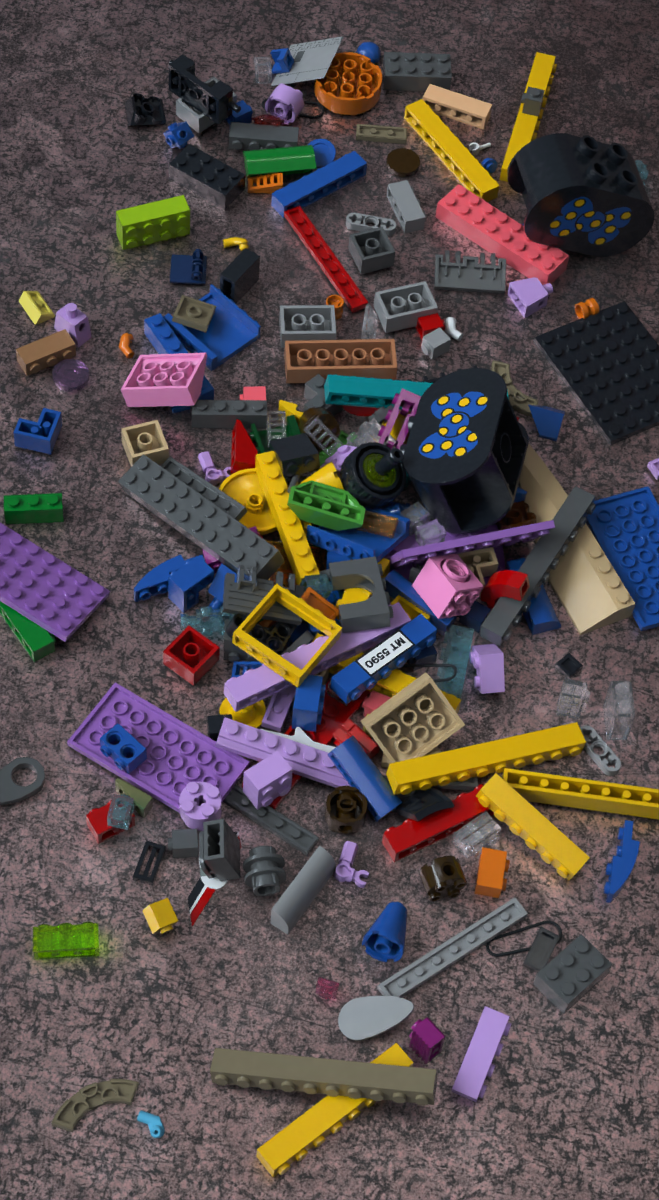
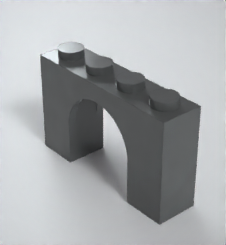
M376 556L329 563V575L333 591L362 588L373 594L362 602L339 605V620L342 633L390 627L393 609L392 606H388L390 604L389 593L384 591L386 590L385 578H381L383 576L382 565L377 563Z

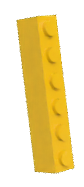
M497 773L477 793L476 797L479 803L493 811L494 816L499 821H504L513 834L524 839L525 844L530 849L536 850L544 862L554 866L561 877L570 880L590 858Z

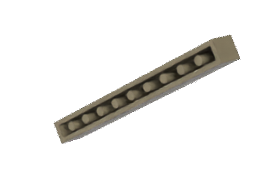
M215 1048L210 1068L212 1083L222 1086L230 1084L238 1085L242 1088L259 1087L264 1090L279 1089L285 1092L319 1093L332 1097L339 1095L349 1096L353 1099L369 1098L374 1101L409 1102L421 1106L434 1105L437 1087L436 1069Z

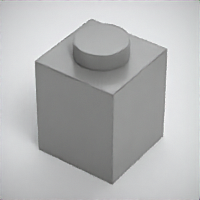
M438 328L423 336L422 351L433 360L449 351L451 339L441 328Z

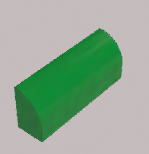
M312 145L243 151L246 179L248 177L273 173L293 175L312 173L316 170L315 154Z

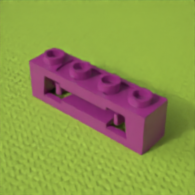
M403 388L400 394H395L392 404H395L393 410L389 409L385 420L388 422L386 426H381L378 436L381 438L378 443H386L400 412L406 418L395 443L388 440L386 444L391 449L393 446L400 449L408 434L409 417L415 416L421 396Z

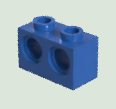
M118 723L100 738L101 752L106 757L110 756L114 760L115 765L120 770L124 769L128 774L147 759L146 748ZM118 742L117 745H112L111 743ZM133 755L131 758H126L125 756Z

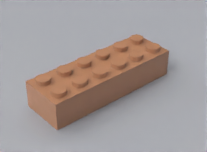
M394 339L285 341L286 383H306L317 374H320L325 380L328 374L396 380L398 367Z

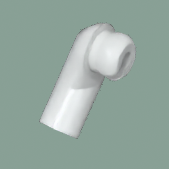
M454 317L446 318L445 333L460 341L463 333L456 329V319Z

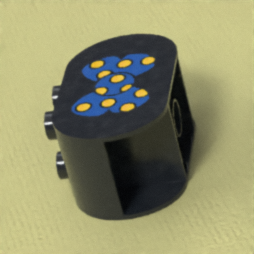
M567 133L549 134L537 138L522 147L512 158L508 166V183L514 191L522 194L528 211L524 219L525 233L535 243L596 257H608L632 248L652 228L654 211L631 153L618 143H611L609 145L598 142L588 135L579 137Z
M468 368L452 372L434 382L420 398L415 416L409 417V438L407 444H402L400 447L404 455L401 464L404 465L413 488L418 493L434 525L449 533L466 534L477 532L496 524L510 511L525 460L529 436L525 427L516 418L507 397L506 383L498 373L483 368Z

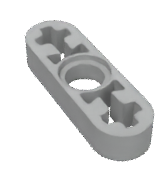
M355 212L349 213L346 217V227L350 230L362 232L379 228V225H381L380 227H383L387 236L394 235L396 231V222L392 219ZM372 222L375 226L370 227L367 223Z
M585 725L580 727L582 734L590 735L589 738L587 736L584 737L586 744L583 749L604 774L608 776L617 775L621 767L620 759L591 726ZM601 747L604 753L601 755L596 754L593 748ZM608 763H609L610 765H613V764H614L615 767H614V768H613L612 766H611V767H608Z

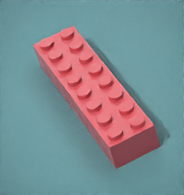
M460 184L437 203L435 215L437 219L489 253H495L498 259H506L507 265L527 278L536 277L542 285L552 284L567 269L568 254L559 248L531 241L527 237L523 225Z

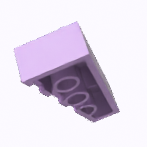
M484 1007L452 1087L453 1093L477 1102L478 1097L483 1098L487 1085H484L487 1076L491 1078L495 1065L492 1064L495 1055L499 1057L504 1045L500 1043L503 1035H508L512 1025L508 1022L510 1016L489 1007Z

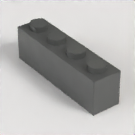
M231 122L229 149L251 151L259 150L260 147L272 149L298 146L299 127Z
M197 400L196 404L192 406V428L233 429L238 419L241 420L245 429H251V424L254 423L256 429H266L267 400Z

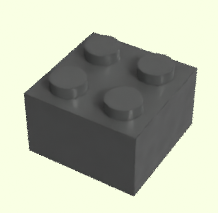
M383 227L349 235L348 250L360 274L394 266L395 250Z

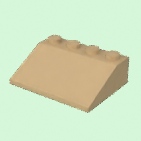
M426 672L361 720V723L391 763L422 757L465 726L454 708Z

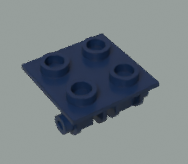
M195 249L193 255L172 254L170 283L206 284L207 256H204L201 249Z

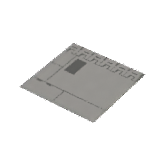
M344 36L291 45L289 51L294 59L291 70L286 73H277L271 86L324 78Z

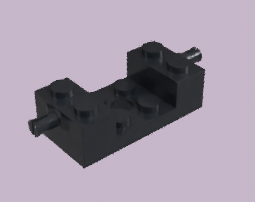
M183 54L169 62V91L218 125L232 115V110L236 113L240 112L241 107L234 103L233 89L220 80L210 87L207 83L198 79L195 76V62Z

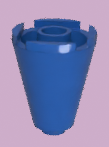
M389 903L364 935L362 946L365 945L366 953L374 959L382 962L394 959L393 962H397L402 958L405 949L407 909L402 903Z

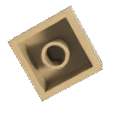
M158 420L121 428L122 444L131 467L143 454L158 465L163 464L169 458V448Z

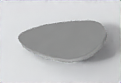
M396 996L355 998L342 1007L338 1017V1025L341 1032L347 1038L354 1041L366 1040L402 1023L414 1011V1004L411 1001Z

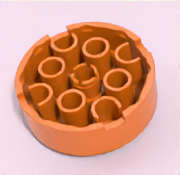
M353 52L336 53L325 77L315 79V96L322 106L335 114L355 116L372 109L380 99L382 73L379 66H375L371 59L364 55Z

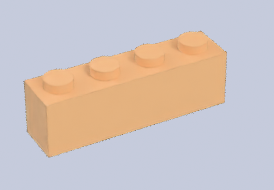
M429 84L422 98L435 114L483 130L491 117L493 104Z

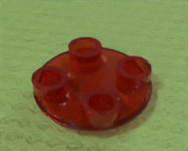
M262 114L251 118L254 120V124L265 125V121L271 122V125L281 126L285 122L283 119L269 114Z

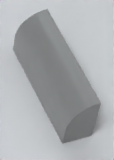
M320 845L271 909L270 924L287 935L335 872V860Z

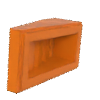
M283 173L248 177V193L272 194L276 190L283 188Z

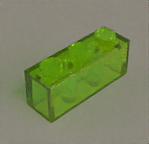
M83 922L76 925L62 923L58 926L41 924L38 927H33L34 960L100 956L98 923Z

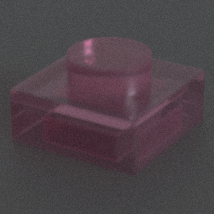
M319 977L315 993L324 999H336L340 983Z

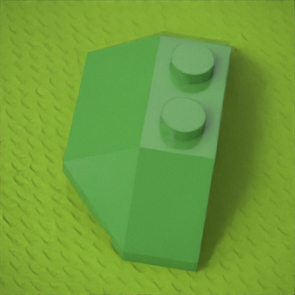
M312 480L292 486L287 503L300 520L336 531L362 527L366 510L348 491Z

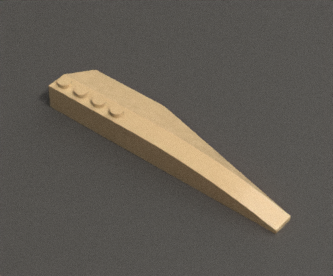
M528 444L519 479L521 489L527 491L525 503L529 505V512L536 515V523L550 521L559 511L568 495L539 455ZM586 523L583 528L579 527L574 542L570 541L566 554L560 556L557 568L550 571L548 579L580 635L631 617L635 607V602Z

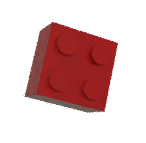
M188 626L163 651V664L193 686L220 658V647L191 626Z

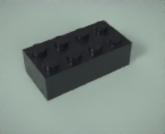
M188 144L169 163L170 180L224 210L245 190V174L191 144Z

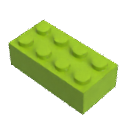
M184 195L117 210L116 233L122 249H132L190 234V208Z

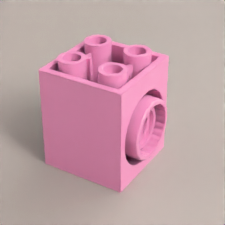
M457 553L429 557L412 584V587L438 619L466 615L471 610L470 607L480 596L479 593L484 587Z

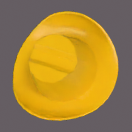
M225 698L221 703L219 713L220 715L231 714L232 720L258 728L262 724L266 707L264 701L261 700L235 712L227 698Z

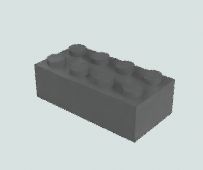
M384 52V90L426 92L429 84L450 90L452 80L450 54Z

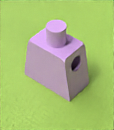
M533 277L510 282L507 295L522 316L526 318L547 305L548 294L553 293V287L550 283L542 285L538 278Z
M68 303L57 311L54 328L58 332L66 329L78 348L92 338L88 317L77 308L75 303Z

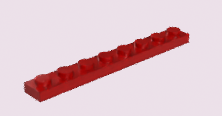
M297 206L284 211V217L336 291L343 298L351 312L354 313L368 307V301L302 208Z

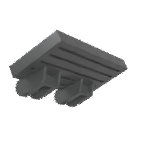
M445 250L444 262L443 255H435V290L505 294L506 259L499 258L498 265H495L496 254L491 253L490 265H484L485 253L480 252L479 264L478 257L463 256V263H460L461 251H456L455 263L449 262V250Z
M239 564L237 582H234L235 574L226 573L222 612L240 613L248 616L273 588L274 581L256 579V567H251L249 581L244 580L245 568L244 565ZM278 571L275 585L278 584L284 589H288L296 597L301 598L304 593V586L295 585V574H289L287 587H283V572ZM277 601L261 618L295 625L302 623L301 617Z

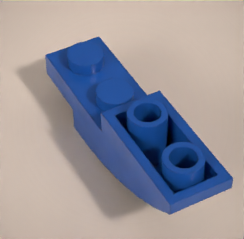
M178 555L153 568L134 587L135 602L147 600L157 594L167 593L169 575L174 570H179L190 559L184 560L182 555Z
M625 820L623 827H619L617 839L621 840L620 846L617 845L616 856H613L611 863L606 865L605 875H608L609 879L608 882L605 881L604 894H607L606 902L611 903L622 891L636 862L640 841L632 840L633 821Z

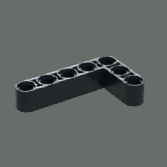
M310 584L302 585L304 586V592L308 587H311L313 590L316 591V589ZM238 613L233 616L226 627V633L230 638H233L234 631L247 618L246 615ZM277 622L273 630L269 632L257 623L248 634L279 654L297 625Z

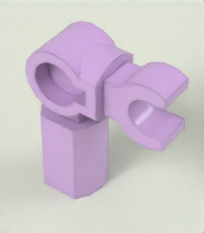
M209 451L201 452L198 455L203 473L206 474L205 480L213 486L222 483L230 476L231 467L217 470Z
M346 841L339 864L335 869L334 877L339 882L352 881L356 886L364 888L366 882L361 881L359 877L368 878L369 872L365 870L356 871L355 868L351 867L358 850V845Z

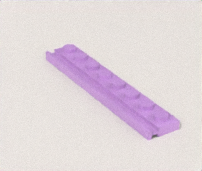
M226 717L224 718L215 747L259 762L279 751L292 767V773L335 788L350 786L327 755L328 752Z

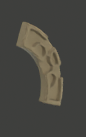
M493 360L491 371L498 373L504 379L512 409L533 418L528 405L538 406L539 400L525 395L514 387L510 376V364Z
M110 1079V1081L95 1082L87 1085L63 1103L51 1124L54 1127L73 1133L79 1121L97 1107L112 1103L132 1105L139 1082L126 1079Z

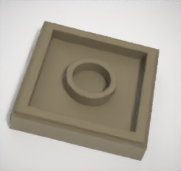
M182 295L172 321L207 332L216 306Z

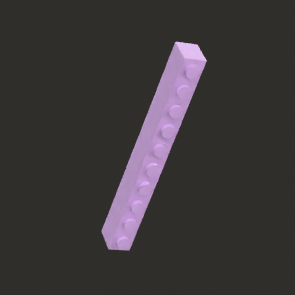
M399 602L393 605L389 604L388 606H392L393 609L390 627L349 633L341 632L339 640L309 675H316L344 660L375 647L409 623L411 619ZM320 636L314 642L308 645L303 644L293 652L282 654L281 657L302 670L329 636ZM262 664V666L256 669L247 670L237 678L232 677L224 684V695L234 711L237 712L293 684Z

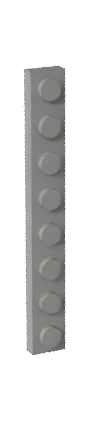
M516 898L511 899L380 983L377 989L382 996L404 997L526 918L528 915L527 911Z

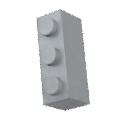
M408 180L388 184L387 198L404 234L424 229L427 216L425 211H422L420 201L416 199L414 188L410 186Z

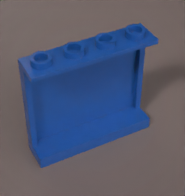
M211 284L210 293L199 299L216 306L207 332L173 322V316L169 313L163 316V318L190 353H207L206 367L213 371L259 339L261 326L256 320L249 317L245 310H241L232 299L226 297L219 288Z
M364 507L366 510L362 527L336 531L323 526L314 527L308 525L307 541L312 545L344 555L353 560L376 556L378 563L409 536L410 519L380 508L371 509Z

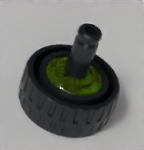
M377 442L361 444L344 459L341 465L340 478L344 490L348 491L363 507L376 509L388 505L401 494L406 485V470L404 465L401 464L404 459L403 452L398 448L391 449Z

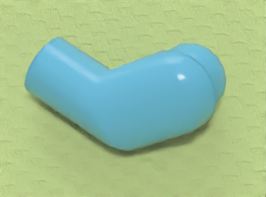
M140 1110L137 1121L148 1124L152 1137L161 1138L165 1131L161 1118Z

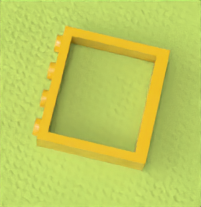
M276 584L234 631L232 643L298 688L339 640L342 627L336 624L335 620H330L324 616L320 610L308 605L304 599L296 597L288 589H284ZM276 601L329 636L302 670L248 634Z

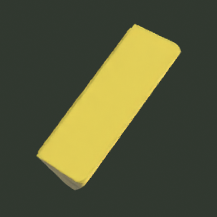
M23 291L19 303L35 325L55 317L38 291Z

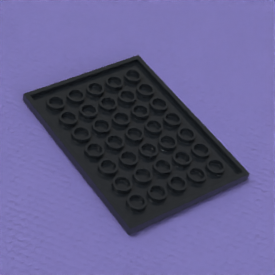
M625 301L603 309L596 315H589L586 319H578L534 337L533 342L610 446L659 425V345Z

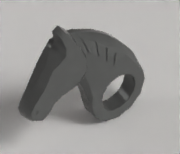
M20 757L0 769V805L23 801L42 790L45 783L44 767L38 760L30 757ZM28 768L36 773L37 778L31 785L19 786L13 782V774L19 769Z

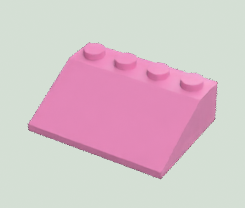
M207 353L140 355L121 388L127 406H194L201 394Z

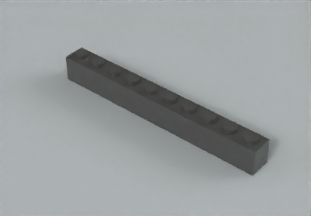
M577 486L573 488L552 519L554 520L555 528L549 530V534L540 537L518 570V572L528 574L530 587L522 601H518L508 597H500L481 625L480 637L500 647L504 641L507 642L512 635L511 630L514 626L517 627L519 625L522 613H526L531 606L530 601L533 597L537 598L541 590L540 586L542 583H547L550 571L557 568L560 556L566 554L569 548L568 544L576 539L577 530L579 527H584L587 515H591L595 510V495Z

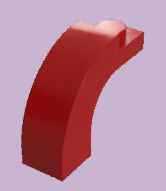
M513 570L495 572L481 592V601L487 602V606L491 610L500 597L522 601L530 587L528 574Z

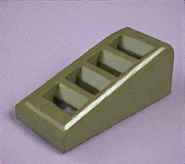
M120 778L115 780L116 791L124 797L141 817L145 818L153 807L152 797Z

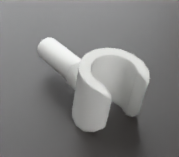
M473 142L469 145V151H472V154L477 156L480 150L491 147V143L479 145Z

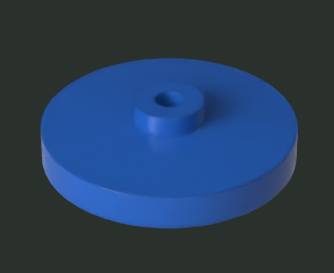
M315 139L308 144L313 146L316 168H322L335 160L336 150L330 141Z

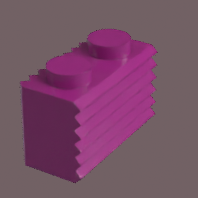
M426 1017L423 1021L419 1019L412 1025L411 1029L413 1031L409 1035L411 1038L409 1048H412V1051L418 1054V1057L421 1058V1061H424V1064H428L441 1053L446 1037Z

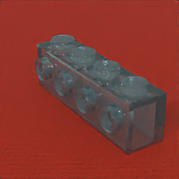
M451 625L450 632H445L443 643H447V647L442 648L440 659L444 660L443 664L454 665L457 668V674L450 681L436 682L435 684L440 690L461 699L474 629ZM438 667L437 676L440 679L449 678L453 675L454 669L452 667Z

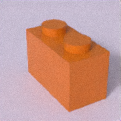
M482 847L474 894L499 898L501 891H505L507 879L503 877L504 872L508 873L510 860H506V851Z

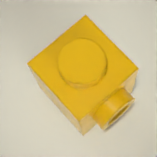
M168 898L152 903L142 910L152 934L157 932L165 934L173 930L172 926L178 922Z

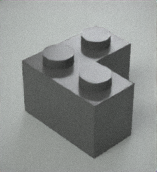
M317 374L305 383L304 397L308 402L304 404V412L309 408L322 407L330 411L334 416L343 410V405L325 404L324 384L326 380L320 374Z

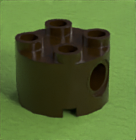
M309 408L299 419L301 434L306 433L314 447L319 450H324L334 444L341 433L339 423L330 411L325 408Z
M340 786L335 788L327 796L324 816L328 828L332 832L342 834L359 832L365 822L367 811L366 797L355 787Z
M455 856L436 858L432 860V865L428 866L426 863L420 868L419 875L430 902H436L444 897L456 898L461 895L460 890L467 885L459 859H456Z

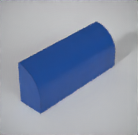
M526 558L507 561L505 569L518 571ZM543 583L540 586L541 590L537 598L533 597L530 601L531 606L526 613L523 612L532 635L561 628L560 621Z
M392 570L385 577L386 590L384 591L388 592L389 596L393 599L398 595L402 596L430 616L429 622L437 628V632L442 636L455 623L456 616L438 619L412 587V583L397 571Z
M351 736L327 754L351 787L357 788L366 797L367 809L376 822L402 803L399 796L393 794L390 784L354 736Z

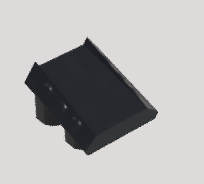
M134 93L131 98L126 100L125 109L128 126L166 124L162 99L155 96L145 98L142 94Z

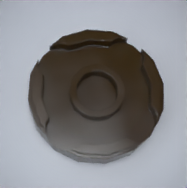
M397 148L388 154L386 166L389 172L395 176H412L419 170L420 158L417 153L410 149Z

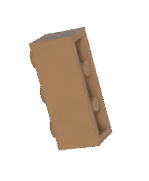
M66 329L16 349L17 362L26 376L76 356V344Z

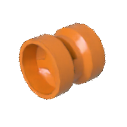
M330 295L326 299V305H334L335 320L340 319L343 315L344 300L339 295Z
M590 298L584 303H577L575 305L576 315L579 319H586L589 315L598 314L599 305L594 298Z

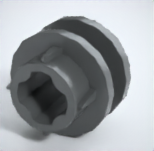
M258 846L249 850V857L243 862V870L247 873L244 876L245 884L253 888V893L257 896H270L280 892V884L287 877L286 871L282 869L285 866V859L281 855L276 854V849L272 846Z

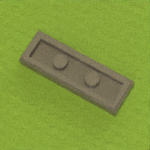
M357 124L356 140L406 144L407 128Z

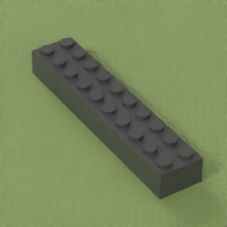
M144 454L118 481L126 494L236 574L239 564L244 565V579L249 581L251 567H256L257 569L256 579L268 580L285 562L277 548Z

